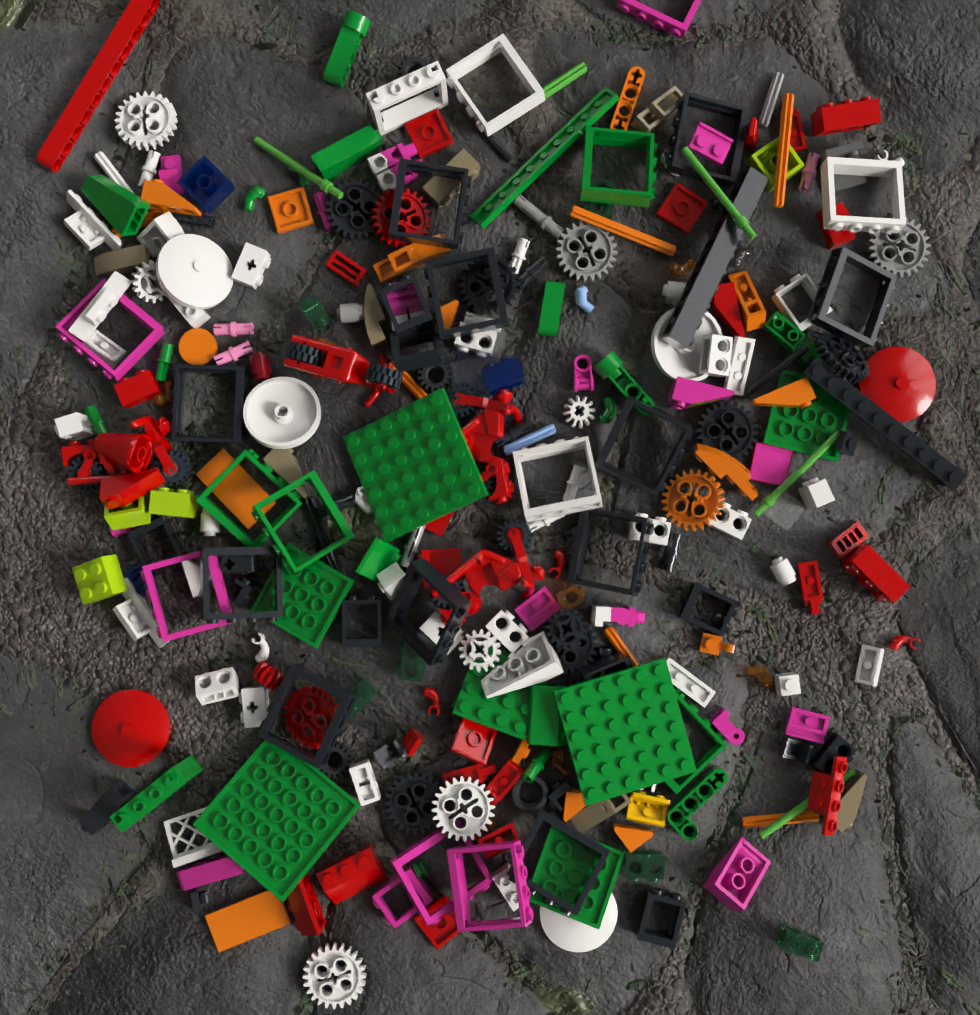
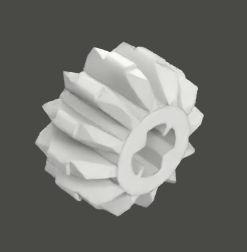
M576 396V402L570 398L568 400L570 405H564V408L569 411L563 412V416H570L565 422L568 423L572 420L571 427L574 428L576 423H578V427L581 429L583 422L586 426H589L590 422L588 419L594 420L595 417L589 413H594L596 410L595 408L589 409L593 402L590 401L586 404L587 397H584L581 402L580 397ZM576 408L583 410L581 417L580 414L578 416L575 415Z

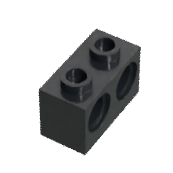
M833 732L810 763L821 772L831 774L832 767L830 769L825 768L827 761L832 760L833 763L834 756L847 757L846 763H850L855 758L857 749L840 735ZM844 745V752L838 754V747Z

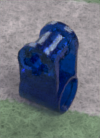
M138 560L137 564L130 568H125L124 572L136 592L141 596H147L143 589L146 582L141 577L143 565ZM154 579L156 589L158 590V585Z

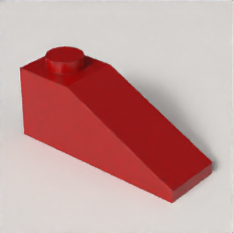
M734 282L719 284L717 293L710 301L711 308L734 338L735 336L745 337Z
M158 468L102 479L99 498L107 509L126 506L165 483V479Z

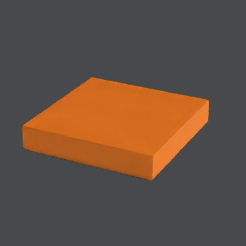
M304 186L267 197L278 234L315 224Z

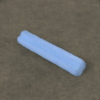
M553 424L545 426L504 445L503 451L506 455H510L514 451L521 450L522 447L530 446L555 434L556 428Z

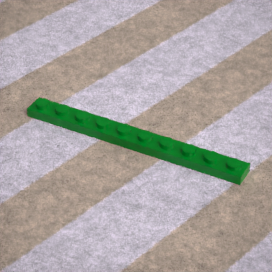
M604 87L470 215L472 221L482 229L489 225L586 132V126L591 127L619 100L618 95Z

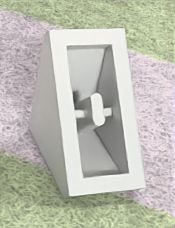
M191 560L183 561L182 565L193 598L199 597L200 565Z

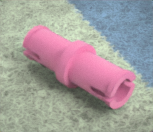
M812 152L807 155L805 167L801 171L802 178L798 187L800 192L804 193L805 189L806 193L810 192L813 178L817 174L818 160L820 159V155L817 153H813V157Z
M231 321L228 324L215 323L214 327L216 328H213L215 336L231 335L236 337L237 335L254 334L252 322L236 323Z
M247 340L235 347L230 346L228 350L213 357L217 361V366H221L232 360L237 361L239 357L253 352V349Z

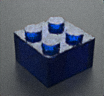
M205 155L177 181L181 188L208 215L236 189L232 182Z
M508 356L501 359L502 362L499 364L490 363L483 366L484 369L481 370V377L489 397L497 395L498 391L510 390L525 384L526 378L518 357Z

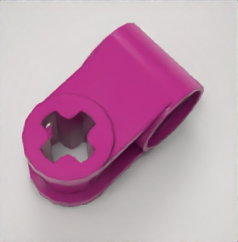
M586 355L577 356L573 362V387L575 393L578 390L594 391L591 360ZM577 361H586L587 367L580 369L577 366Z

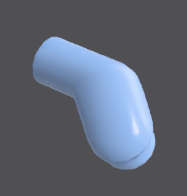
M580 286L575 291V303L586 313L590 314L594 306L587 301L588 289L585 286Z

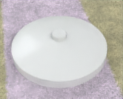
M195 234L179 235L170 239L158 254L156 260L157 278L163 290L177 303L192 309H208L221 303L229 294L233 285L231 262L226 253L210 239Z
M673 308L660 317L653 329L651 351L654 361L661 372L672 380H675L677 377L694 381L703 380L709 376L699 374L703 336L710 334L723 336L720 326L709 312L704 313L701 319L702 324L696 330L691 346L685 349H677L661 339L675 309Z
M274 377L263 381L249 393L244 403L243 418L248 432L257 442L273 449H289L306 442L316 432L321 420V406L315 391L305 382L292 377Z
M611 893L599 930L541 906L540 920L544 932L558 947L571 952H587L601 946L611 936L617 922V904L613 893Z

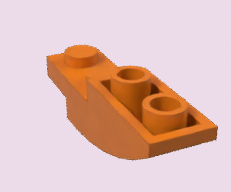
M443 233L432 236L446 239ZM413 243L387 255L388 258L373 266L380 282L385 283L414 267L419 268L425 265L428 260L441 257L450 252L451 249Z
M702 444L694 445V456L699 462L702 463L704 461L708 465L707 469L713 476L717 475L720 479L726 476L731 484L736 483L738 485L739 492L745 498L748 496L753 501L758 496L756 488L748 481L751 479L750 471L742 463L716 448Z

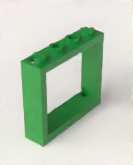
M586 126L580 201L649 208L650 201L654 200L655 188H652V184H655L656 172H653V168H656L657 157H654V153L657 151V143H654L655 133ZM593 144L645 149L644 192L591 187Z
M244 448L196 497V501L246 547H260L267 540L263 532L253 540L207 498L214 488L245 457L280 490L286 487L288 483L281 476L276 477L271 473L273 469L266 462L262 464L257 460L259 456L252 449L248 451ZM295 489L286 494L292 502L270 524L274 531L302 504L300 500L302 496Z
M315 470L252 506L253 511L251 514L256 522L260 521L263 526L261 530L264 536L272 540L274 552L277 556L281 555L284 560L282 562L284 568L288 573L291 571L292 575L355 537ZM308 482L342 538L295 565L261 509Z
M677 688L675 694L678 704L714 740L715 744L695 762L697 772L681 776L676 781L674 779L665 781L676 794L727 747L723 742L725 740L723 735L718 730L714 732L710 728L712 725L705 716L701 718L697 714L699 710L691 702L687 704L683 699L685 695Z
M190 755L173 766L111 815L110 819L120 832L123 833L204 769L194 756Z

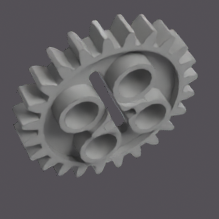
M907 217L906 225L899 233H892L894 240H891L887 233L878 232L870 234L869 236L873 239L867 241L869 245H872L867 249L868 252H872L868 259L874 258V264L895 275L897 274L898 279H901L903 275L908 278L911 276V273L913 275L917 273V269L920 270L924 267L922 263L928 261L924 256H928L931 253L926 250L931 244L925 242L930 237L923 236L926 229L920 231L921 224L914 226L915 220L913 219L908 223ZM907 237H910L912 239L913 244H910L907 241ZM884 251L890 253V259L884 255ZM903 255L909 258V263L904 261Z
M582 221L579 222L578 227L572 223V230L566 227V234L561 233L560 237L562 240L557 241V244L561 247L556 248V252L561 253L556 256V260H562L559 263V267L565 266L563 273L569 271V278L575 275L576 282L581 277L584 283H586L587 278L594 282L595 276L601 280V273L607 276V269L612 270L613 266L611 263L616 262V259L612 256H616L618 251L613 250L617 247V243H611L615 237H608L609 231L604 232L603 229L592 226L589 223L583 225ZM591 235L596 241L590 243L586 240V237ZM578 237H581V238H582L583 244H582L581 241L578 239ZM576 244L579 247V249L577 251L570 250L569 245ZM584 247L587 251L590 250L589 256L587 253H583ZM601 252L604 258L601 260L597 259L594 254ZM590 259H591L592 262L595 264V266H592V265H591ZM581 260L585 261L587 263V267L581 268L578 266L577 262Z

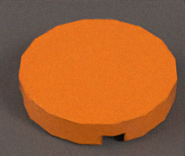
M201 328L185 332L179 342V353L190 365L209 364L214 360L213 356L218 351L215 337L207 330Z

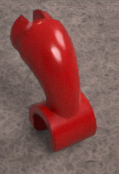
M560 549L553 554V557L557 559V567L550 569L548 572L549 574L552 570L557 571V577L554 579L559 578L567 563V557Z
M898 635L890 640L891 642L888 646L898 651L903 643H907L908 647L917 649L912 646V641H921L915 637Z
M425 687L423 696L429 697L433 702V705L428 709V713L430 714L431 708L435 707L438 710L436 715L438 716L440 713V696L434 688Z

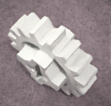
M149 260V265L142 262V268L136 266L135 268L138 272L131 274L135 277V280L130 281V283L135 285L132 290L137 292V297H143L145 302H148L150 299L152 303H155L156 298L159 301H163L162 296L165 295L167 297V293L163 290L157 278L156 263L152 260ZM149 278H151L154 281L156 286L150 282L151 280Z
M483 629L480 630L479 634H476L475 630H473V636L466 634L467 641L461 640V644L464 647L459 648V651L463 652L460 655V659H466L463 664L464 666L470 664L469 669L471 671L476 668L477 672L480 673L481 668H484L487 672L488 666L494 668L493 662L500 661L497 655H501V650L497 648L501 645L500 643H495L497 640L496 636L491 638L490 631L485 635ZM470 645L472 647V650L468 655L467 650ZM475 645L478 648L483 649L484 655L481 653H477ZM493 646V654L490 657L489 650ZM477 660L484 661V663H475V662H476Z

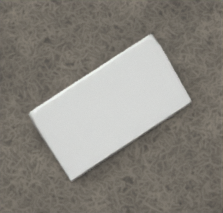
M96 329L86 342H83L87 348L112 369L116 367L126 353L124 349Z
M862 644L854 682L877 686L884 649Z

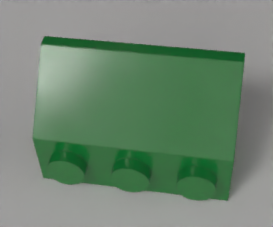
M531 685L527 744L568 746L553 690L567 687V685Z

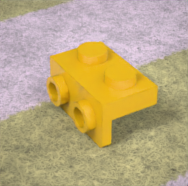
M643 791L632 792L628 797L631 803L627 805L625 819L664 828L670 800L665 799L661 795L649 796Z

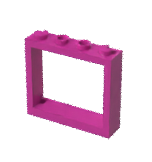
M617 0L616 7L623 10V13H630L638 20L652 24L656 29H663L669 32L670 35H676L683 39L702 0H694L684 23L635 0Z
M104 278L56 326V329L59 332L58 336L65 343L68 341L74 345L72 348L78 354L82 355L84 353L88 357L87 361L94 367L99 366L103 369L101 372L108 379L111 380L113 378L118 382L165 332L163 326L123 294L118 300V304L152 333L115 370L69 333V328L107 282Z
M200 551L142 566L141 577L147 583V598L149 601H152V616L154 620L157 619L159 626L157 627V634L159 638H162L163 642L231 624L226 623V619H221L215 624H203L171 634L168 632L151 570L200 557ZM209 556V570L221 613H233L217 556Z
M456 819L455 826L459 829L464 828L460 820ZM443 826L389 861L426 925H435L441 921L443 915L453 913L455 911L453 899L429 915L402 866L447 837L448 831L443 834L441 833L444 828ZM467 836L466 842H464V844L466 846L474 845L470 837ZM471 852L470 854L484 878L467 889L469 901L474 898V894L478 891L483 892L491 886L490 883L493 882L492 876L478 852Z
M520 840L458 846L447 850L458 932L520 928L532 923L533 910L529 904L530 889L526 883L527 868L523 863L524 848ZM511 849L520 917L472 921L462 853Z

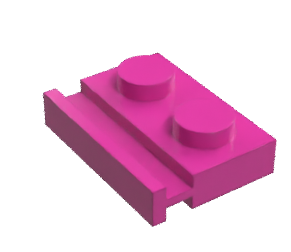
M700 122L687 147L690 151L721 166L733 139Z
M544 586L514 610L532 632L550 618L553 612H558L561 606Z
M791 706L784 734L824 744L830 716Z

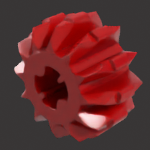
M260 661L252 673L256 681L272 691H276L284 679V673L266 661Z

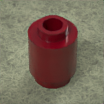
M264 352L252 353L253 356L249 358L255 381L270 379L271 368L268 355H264Z

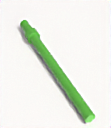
M256 137L254 139V144L320 186V189L325 193H331L338 199L343 197V192L334 187L333 183L327 179L323 180L261 138Z
M688 147L683 148L681 151L734 218L736 226L742 229L750 240L754 239L757 234L749 226L747 218L738 212Z
M835 431L770 495L767 494L762 499L763 502L753 513L758 517L768 507L771 508L776 503L775 500L838 440L839 432Z
M853 768L848 769L844 773V785L848 779L856 775ZM809 798L758 833L763 840L806 810Z

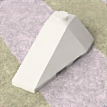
M168 211L155 218L137 236V239L141 245L149 248V254L152 257H158L160 250L170 239L183 235L184 232L177 220Z
M543 631L524 641L522 647L515 654L512 652L505 663L494 668L481 680L485 696L491 698L547 681L564 671L556 652Z

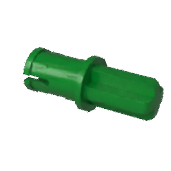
M161 343L159 358L156 359L158 364L155 380L166 381L169 365L172 364L170 360L174 346L171 344Z
M91 405L85 408V413L91 423L90 427L94 429L96 435L108 433L104 425L105 420L101 419L96 406Z
M542 748L537 756L531 759L529 767L522 774V778L526 782L532 783L539 771H543L544 764L551 756L547 748Z

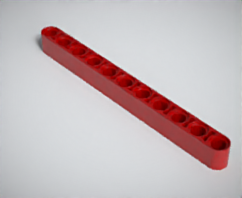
M160 0L130 1L40 149L36 158L38 164L54 173L62 167L157 10Z

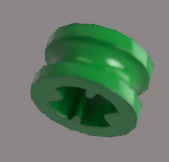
M422 859L419 860V863L414 862L412 864L419 879H422L423 875H429L428 868Z

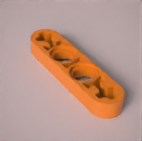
M635 66L629 70L610 129H615L620 120L623 121L621 130H627L645 78V72L641 67ZM635 73H638L639 78H637L636 84L634 85L632 84L634 78L633 75H635ZM633 90L635 97L627 98L625 92ZM626 107L629 110V114L622 116L619 113V109Z

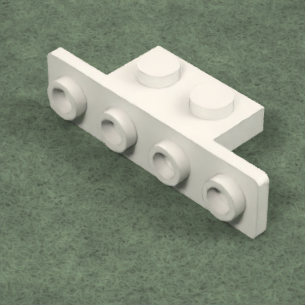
M68 190L66 201L76 213L64 219V225L89 251L103 242H106L113 251L121 249L120 238L115 234L113 235L106 223L96 217L94 211L83 203L78 194Z
M115 271L69 328V332L83 342H86L131 285L130 280Z
M128 577L124 578L128 591L123 592L122 595L126 601L115 606L112 610L134 641L149 633L156 645L162 648L169 641L163 642L162 638L158 637L157 627L159 626L157 619L154 620L150 608L137 591L134 583Z

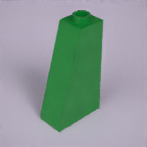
M368 125L310 157L323 180L327 179L331 182L381 148L382 136L377 128L373 129L371 125Z
M87 175L81 189L84 195L121 236L137 235L150 204L104 175Z

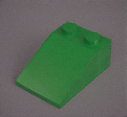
M376 537L355 572L379 583L377 574L395 562L398 563L402 556L399 554L401 550L382 538Z

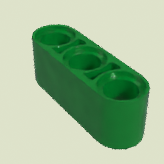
M546 280L538 334L557 337L565 283Z

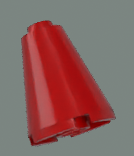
M101 433L94 440L95 449L99 453L135 473H140L141 471L139 470L141 468L145 469L148 466L153 453V448L150 447L149 443L152 442V439L145 434Z

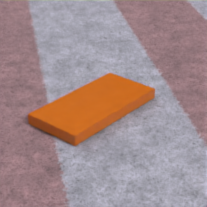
M223 448L196 476L208 486L234 458ZM240 464L212 491L249 530L257 523L251 514L253 511L252 506L270 496ZM275 501L261 509L264 515L277 504Z
M269 890L262 891L205 915L218 952L292 923L285 902H281Z

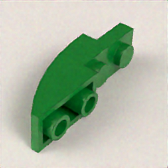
M778 311L765 323L764 327L790 355L804 344L810 348L807 353L797 359L801 365L804 366L811 356L817 357L823 363L825 362L819 358L820 354L816 352L815 345L805 338L806 334Z

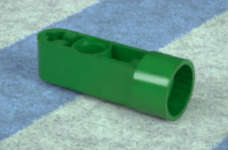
M346 10L340 25L339 36L324 72V81L341 88L346 82L360 43L365 38L371 23L368 18L360 13Z
M614 351L609 353L593 368L603 381L607 379L625 400L628 397V388L632 387L636 390L635 398L639 399L642 396L640 400L654 406L651 398L621 366L623 361ZM622 374L624 377L616 382L615 379ZM633 405L632 407L635 410V412L641 416L651 414L646 410L642 411L641 408L636 405Z

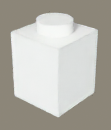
M797 673L774 674L776 694L780 696L801 694L799 675Z

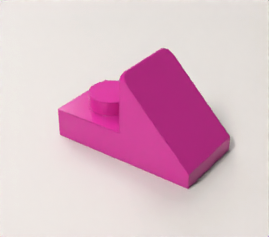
M180 155L161 156V170H158L160 180L179 195L184 194Z

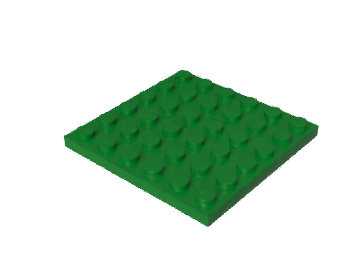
M440 388L343 437L383 539L386 542H390L489 495L444 388Z
M663 657L553 690L585 806L697 772L666 658Z
M264 740L193 823V826L281 902H284L361 805L320 770Z

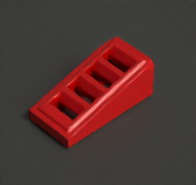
M756 117L751 118L747 125L743 149L755 151L758 143L759 132Z
M857 521L826 543L837 558H842L870 536L861 523ZM856 527L862 535L860 538L854 531ZM851 532L856 541L853 542L848 533ZM844 536L846 537V539H847L848 542L850 543L849 546H848V545L845 543V541L843 540V537H844ZM838 541H840V543L844 547L843 550L837 544Z
M410 728L402 741V745L410 757H413L424 737V734L414 728Z

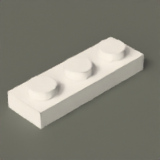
M735 336L734 348L730 361L731 371L729 376H726L723 387L735 391L734 395L743 396L756 339Z
M668 657L666 661L673 685L705 708L716 692Z

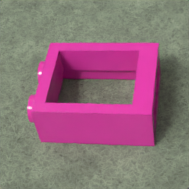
M409 865L404 869V872L422 898L421 902L425 907L433 901L434 895L423 879L417 877L413 865ZM397 875L376 889L372 895L373 904L377 909L382 910L385 921L388 925L392 924L394 928H397L418 912L415 906H413L396 918L381 897L401 882Z

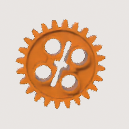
M690 469L688 475L683 471L682 477L676 474L677 480L670 479L669 481L672 485L665 487L668 493H662L667 498L661 501L662 504L667 505L662 508L664 512H668L666 517L668 519L672 518L670 522L673 525L677 523L679 529L684 525L686 531L691 527L696 532L697 526L704 530V524L711 527L710 520L717 522L715 515H722L718 509L725 507L720 503V501L725 500V497L720 495L724 492L722 488H719L721 484L719 481L715 482L716 478L714 476L709 478L708 472H705L702 476L700 469H698L696 474ZM690 486V490L687 493H682L683 487ZM708 489L709 493L707 496H700L702 490ZM694 497H695L697 500H696V501H693L692 504H691V503H690V500H693ZM686 504V508L683 511H677L679 505ZM698 508H705L702 515H696Z

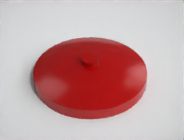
M895 346L882 349L866 360L868 361L867 365L870 367V373L863 381L857 382V388L861 393L900 423L915 419L927 410L935 395L936 380L931 365L921 354L910 348Z
M139 689L122 690L106 698L96 710L92 721V737L96 748L109 762L122 767H138L155 759L166 747L171 731L170 717L163 703L153 694Z

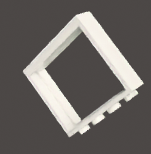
M504 34L446 69L448 77L446 82L448 86L456 90L455 94L459 102L465 103L468 115L476 119L480 132L484 131L487 137L545 101L544 90ZM502 52L531 93V96L487 123L458 82V79Z
M438 61L366 93L372 119L381 136L404 126V123L436 108L439 110L449 105L446 77ZM437 85V87L434 88V89H432V90H429V91H427V92H425V93H423V94H421V95H418V96H416V97H414V98H412V99H410V100H408V101H405V102H403V103H401V104H399V105H397V106H394V107H392V108H390V109H388V110L383 111V112L380 113L381 110H383V109H385V108H387V107H390V106H392V105H394V104H396V103H398V102H400V101H403V100H405V99H407V98H409V97H411V96H414V95H416V94H418V93H420V92H422V91H425V90H427V89H429V88H431V87ZM439 92V97H435L434 94ZM377 94L378 97L372 100L371 96Z
M827 157L820 166L824 229L835 231L848 230L853 233L865 231L871 234L883 232L890 235L892 233H899L906 225L901 161ZM834 174L890 177L893 219L836 215Z
M576 436L572 440L567 441L561 439L548 445L542 443L529 449L522 447V450L513 452L527 522L603 507L588 436L580 438ZM585 449L594 495L530 508L521 462Z

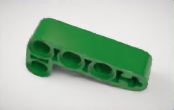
M720 766L710 767L667 807L666 818L668 822L687 841H692L698 836V829L689 817L721 789L728 780L726 771ZM718 773L720 779H717L714 774ZM708 779L714 784L713 786L707 781ZM707 785V791L699 793L700 786ZM693 798V804L685 806L686 799ZM678 811L679 817L674 820L670 819L671 813ZM692 826L691 833L684 834V828Z

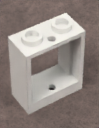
M807 273L802 276L797 274L790 279L791 283L785 287L783 284L775 289L774 292L776 294L771 297L782 315L801 331L810 327L812 323L806 319L799 324L781 296L801 284L814 302L818 288ZM829 307V310H828V313H827V314H829L831 311H833V309H832L831 307Z

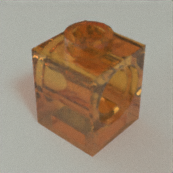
M576 584L554 594L563 612H566L567 608L571 609L585 601L583 597L586 596L582 587H577ZM568 592H575L576 600L574 602L566 600Z

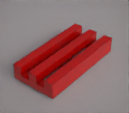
M336 249L325 264L327 268L356 287L367 273L366 269ZM338 256L339 258H341L342 260H344L345 262L359 270L360 274L356 273L355 271H353L352 269H350L349 267L335 259V257ZM331 263H335L336 265H338L339 267H341L342 269L356 277V279H352L351 277H349L348 275H346L345 273L331 265Z

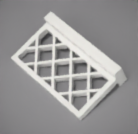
M207 807L163 822L173 860H171L173 868L222 852L213 842L208 843L210 839L197 828L188 825L191 816L195 815L199 818V814L203 813ZM177 822L183 825L178 835L172 832L171 823ZM186 827L194 831L190 841L181 837ZM197 833L206 837L205 842L200 847L193 844ZM179 840L188 844L185 851L178 854L176 849Z

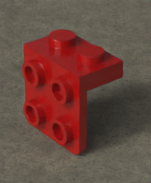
M459 548L421 550V554H418V560L425 558L441 574H446V576H449V574L462 565L461 550ZM422 579L420 585H424V589H430V585Z

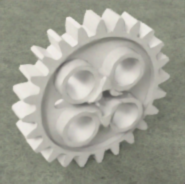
M144 91L143 96H140L137 92L136 98L131 95L129 96L131 101L123 100L125 106H118L121 112L115 113L117 119H114L117 125L115 128L125 144H129L131 148L136 146L139 151L143 146L146 151L149 150V146L156 150V144L163 147L162 141L169 142L167 136H174L172 130H177L175 125L178 122L176 118L177 113L167 98L163 99L161 94L156 97L153 91L148 96L147 92Z
M461 776L460 782H457L454 777L453 784L446 781L447 788L445 789L440 786L439 788L442 793H435L438 801H432V803L437 805V808L431 811L437 813V816L433 820L440 821L436 827L443 826L444 828L441 833L443 834L448 831L449 839L452 835H455L456 841L459 840L460 836H462L464 842H466L467 836L474 840L475 833L481 837L480 830L487 831L485 824H492L488 818L495 816L490 812L495 806L490 805L489 802L493 801L494 798L487 797L490 790L483 791L485 784L480 787L477 786L478 779L471 783V777H469L467 782H464V778ZM465 789L469 790L472 794L471 799L468 801L461 798V792ZM475 798L478 799V802L467 808V814L461 812L451 820L448 819L451 814L460 809L459 804L462 803L464 806ZM448 800L455 803V809L451 812L446 811L444 808V804ZM475 806L482 809V815L478 818L474 817L471 813L472 808ZM458 817H462L466 821V825L462 829L455 826V820Z
M334 942L332 948L326 943L325 950L320 946L318 953L312 952V958H308L306 961L309 965H305L303 969L306 973L302 976L303 979H307L303 986H309L306 993H313L312 1001L318 998V1005L325 1002L326 1009L329 1004H332L333 1009H335L337 1004L343 1008L344 1002L351 1005V998L357 1000V993H362L363 989L361 986H365L366 981L363 979L367 975V973L362 972L365 970L366 965H360L363 958H356L358 951L351 953V946L346 950L344 949V943L338 948L337 943ZM343 960L346 963V966H339L337 964V961ZM318 966H325L327 968V971H320ZM342 980H349L351 982V985H344L342 983ZM330 985L333 990L327 991L323 986Z

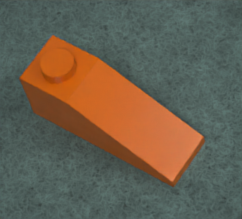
M152 179V181L144 180L141 198L150 204L149 209L201 217L202 213L194 205L165 185L163 181L159 179Z
M747 271L728 275L729 283L734 282L741 319L746 331L764 327L766 310Z
M805 377L750 401V404L753 406L795 408L800 405L802 409L811 405V400L815 399L816 396L808 378Z

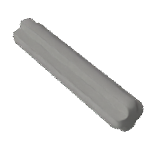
M775 72L758 122V125L761 127L769 125L784 78L783 73Z

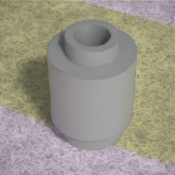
M359 303L340 304V308H337V319H341L342 323L365 320L364 305H359Z

